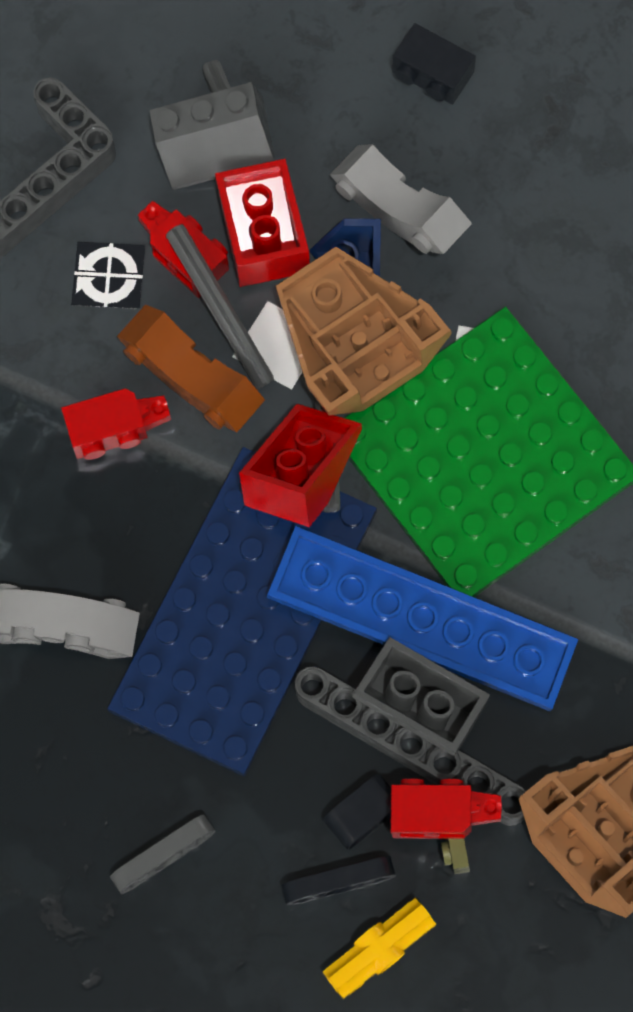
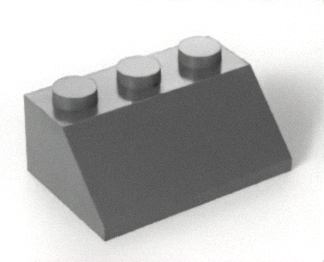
M252 82L149 110L155 143L173 190L216 179L215 173L275 161L264 100Z
M389 637L352 697L454 756L479 719L490 694Z

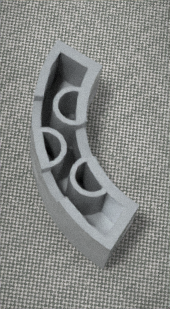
M373 144L357 145L330 174L337 183L335 187L340 195L349 201L353 199L374 218H381V223L385 227L414 244L418 250L425 254L429 251L444 254L472 224L450 197L438 195L425 188L418 192L404 183L406 181L405 175L392 165Z
M0 584V643L41 645L42 641L50 643H64L65 641L64 647L66 649L85 652L106 659L132 657L140 613L125 608L126 603L117 599H104L101 602L60 593L21 590L20 587L15 585Z

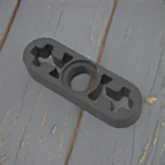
M200 815L118 868L110 878L120 894H124L205 842L216 831L207 817Z

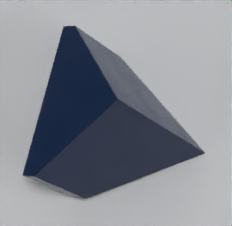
M344 218L317 242L309 252L315 259H318L334 247H337L373 269L374 274L380 277L381 218Z

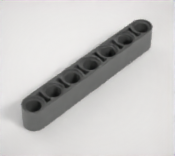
M307 667L297 674L295 679L296 697L304 707L434 784L440 785V780L460 779L464 781V785H467L471 778L480 777L488 784L489 789L484 793L501 795V801L506 797H515L519 800L520 796L526 792L521 786L460 750L453 756L354 699L352 696L356 689L317 667ZM309 680H316L322 684L323 689L317 695H308L303 692L302 686ZM342 699H348L355 704L356 708L351 714L342 715L335 710V704ZM373 719H382L387 722L389 728L385 733L376 735L370 732L367 726ZM407 738H414L421 743L422 749L416 754H408L402 750L400 744ZM446 757L453 761L455 769L449 774H442L435 769L434 762L439 758ZM502 808L500 823L512 826L524 820L522 810L516 814H509Z

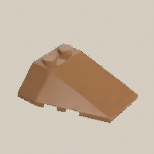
M334 247L276 285L307 387L329 416L364 411L424 371L451 335V330L430 304L422 299L416 300L402 291L401 286L392 281L389 283L374 274L373 269L337 247Z
M633 746L609 753L604 758L592 762L588 760L562 772L555 771L549 773L519 798L532 844L586 903L625 918L633 913Z

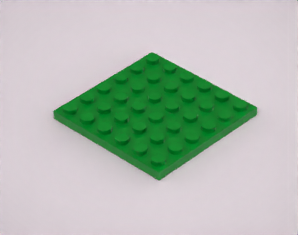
M504 307L435 355L424 371L364 411L353 412L346 417V419L362 424L361 433L349 457L350 462L443 583L449 588L472 597H476L633 484V464L507 307Z

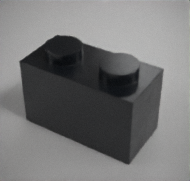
M414 23L393 55L392 72L402 82L409 85L415 84L423 88L433 99L437 101L445 100L453 105L474 73L476 56Z

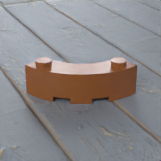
M144 305L117 336L126 346L123 350L124 354L137 365L143 364L170 389L204 413L205 419L219 430L225 426L232 431L238 432L265 401L246 376L232 370L216 358L211 361L201 352L193 350L196 343L164 311Z

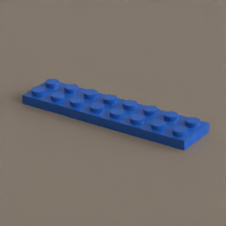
M297 526L294 528L267 594L268 599L385 645L389 637L450 672L547 711L553 709L578 642L577 638Z

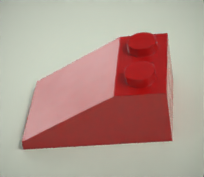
M286 159L215 173L231 253L240 287L290 277L310 264L309 249Z
M296 404L239 472L244 505L310 527L329 503L361 433L362 424L336 415L329 416L326 412Z

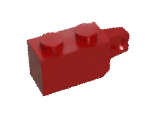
M154 201L149 203L138 214L139 222L150 234L153 257L198 299L201 297V294L166 237L170 229L181 224L186 227L217 281L229 270L227 249L217 239L213 238L210 240L202 233L201 225L191 215L185 217L177 209L170 213Z
M126 388L61 407L77 459L92 460L103 456L107 450L113 448L129 449L141 443V440L148 438L146 431L171 420L164 395L136 399L135 393Z
M402 779L401 785L391 786V834L393 838L464 839L472 831L473 825L501 822V795L472 791L471 785H464V781L460 779L440 780V785H424V780Z

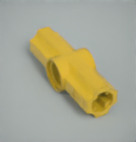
M414 898L383 924L379 922L361 935L354 942L355 946L327 967L323 974L342 999H345L364 985L372 976L382 974L405 955L404 951L434 928L436 923L425 907Z

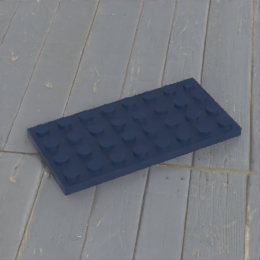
M245 447L239 453L107 708L110 713L244 777L323 621L267 598L295 526L358 551L377 513L376 507L341 491L340 510L335 513L321 512L310 527L244 505L239 472L256 452Z

